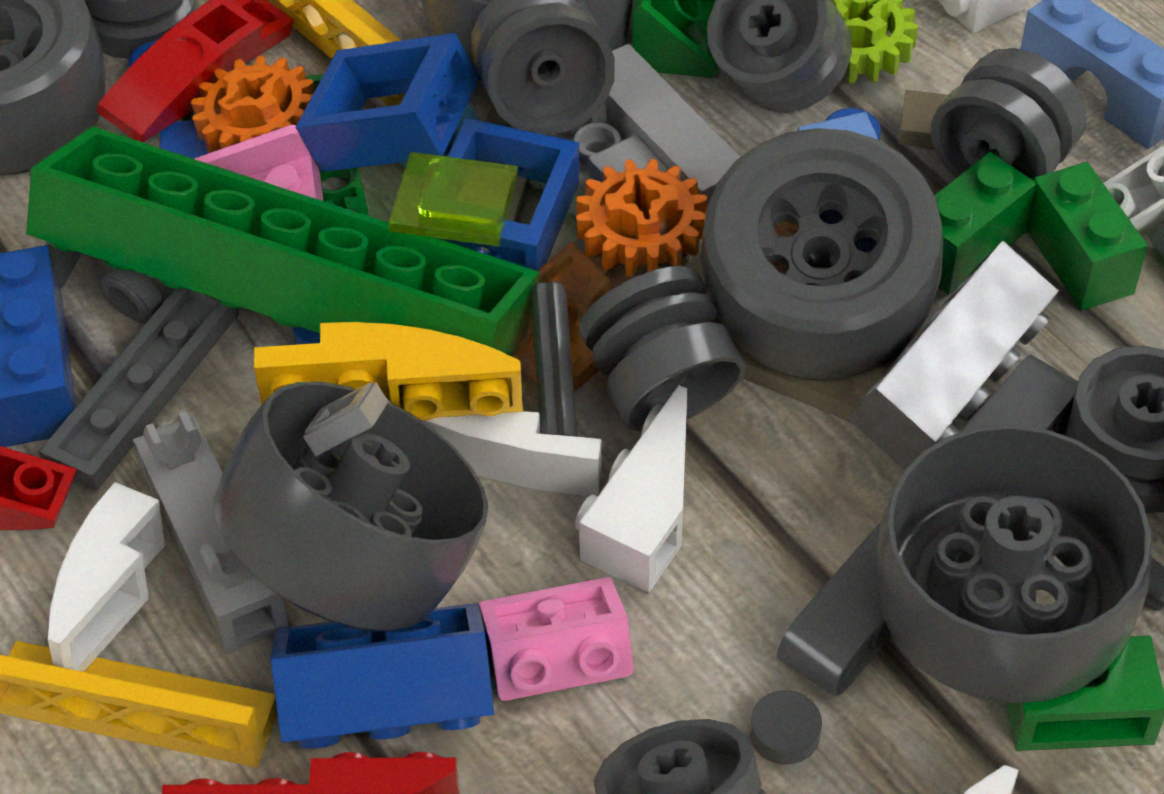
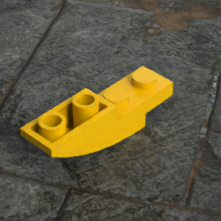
M364 322L320 323V343L254 347V371L261 405L280 387L297 382H326L358 389L369 382L372 384L376 382L387 400H390V403L404 409L421 421L438 417L495 416L501 413L523 412L520 360L492 347L451 334L395 324Z

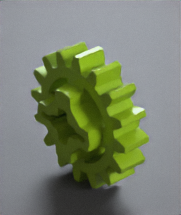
M831 0L840 11L851 32L852 55L846 70L848 83H855L858 74H866L870 81L877 82L880 70L883 69L885 72L895 75L898 73L899 62L909 63L911 61L912 49L916 47L918 24L914 23V8H903L904 0ZM887 31L891 33L890 37L886 35Z

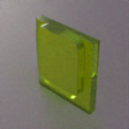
M410 152L389 220V231L499 246L518 177V166Z

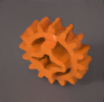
M259 55L254 65L246 66L241 59H237L234 63V70L230 72L220 68L215 70L214 74L217 82L214 84L202 82L198 86L202 97L192 99L191 102L195 114L192 116L199 140L204 139L207 151L212 153L289 125H297L315 92L314 82L312 79H306L304 68L297 66L289 70L287 59L283 57L278 59L273 65H267L264 55Z
M628 159L625 161V171L617 173L609 166L602 168L603 182L588 179L585 182L586 195L577 196V238L585 240V254L588 257L602 253V268L606 270L611 269L619 262L625 264L626 276L633 277L638 266H646L648 272L659 269V264L667 262L671 267L682 266V252L693 256L699 253V239H702L707 196L698 194V181L695 178L680 181V167L677 165L669 168L666 172L658 171L657 159H651L646 169H637L634 161Z

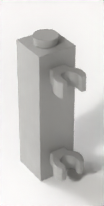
M629 43L613 50L615 77L605 103L587 122L565 132V134L572 141L576 132L581 127L591 123H604L614 127L623 140L636 134L668 168L674 165L680 167L681 182L686 179L695 178L698 181V194L707 196L708 206L718 181L741 156Z
M185 410L178 413L179 422L174 424H167L155 428L153 423L146 425L144 435L133 439L147 487L152 497L159 500L162 519L226 654H229L275 635L276 628L289 627L283 597L270 590L244 566L223 537L215 519L213 501L223 472L195 416L191 417Z

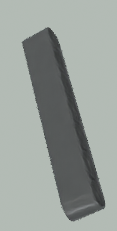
M1029 355L1016 367L959 433L984 426L1020 425L1047 429L1062 435L1066 430L1068 418L1072 410L1078 381L1033 355ZM882 521L796 617L783 636L778 648L777 658L836 697L841 695L853 683L892 637L882 616L876 580V554ZM959 549L955 553H953L949 557V559L955 562L958 559L960 553L962 552V549Z

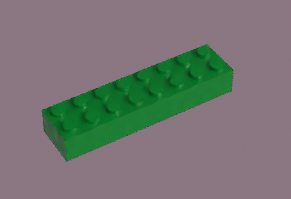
M94 126L31 168L27 235L50 242L52 247L61 251H77L104 260L108 266L114 269L133 270L160 279L164 285L170 288L189 289L216 298L224 306L246 308L272 317L280 325L302 327L320 333V323L364 322L395 324L459 336L492 347L509 356L512 355L527 336L532 311L530 291L538 282L539 271Z

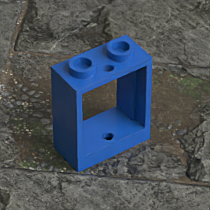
M456 33L337 50L295 128L298 130L322 172L442 158L480 77ZM405 94L400 105L362 110L366 100L369 98Z
M465 118L419 217L420 233L539 271L537 282L539 283L579 185V142ZM473 167L547 183L529 225L455 208Z

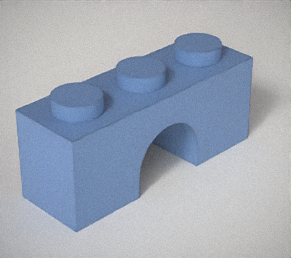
M1042 0L1027 11L1021 50L1035 53L1059 67L1071 82L1087 70L1090 71L1100 81L1106 92L1107 108L1104 120L1148 150L1164 138L1163 48L1090 0Z

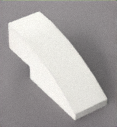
M114 482L88 514L72 540L58 573L50 605L48 643L53 666L84 672L149 599L145 568L165 547L159 500Z

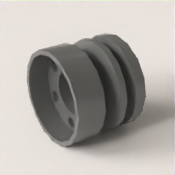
M672 266L655 269L633 277L608 291L590 306L580 320L579 333L584 344L593 352L592 360L595 366L603 374H610L607 379L606 389L623 424L630 430L642 431L645 420L652 408L657 404L664 406L678 385L687 388V420L715 405L731 393L744 378L746 365L729 331L723 324L715 323L718 310L714 302L706 295L707 288L694 268Z

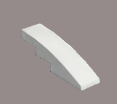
M523 411L501 413L495 416L438 417L422 421L452 444L471 465L477 476L535 490L589 497L592 494L599 496L602 479L601 439L540 434L539 412Z

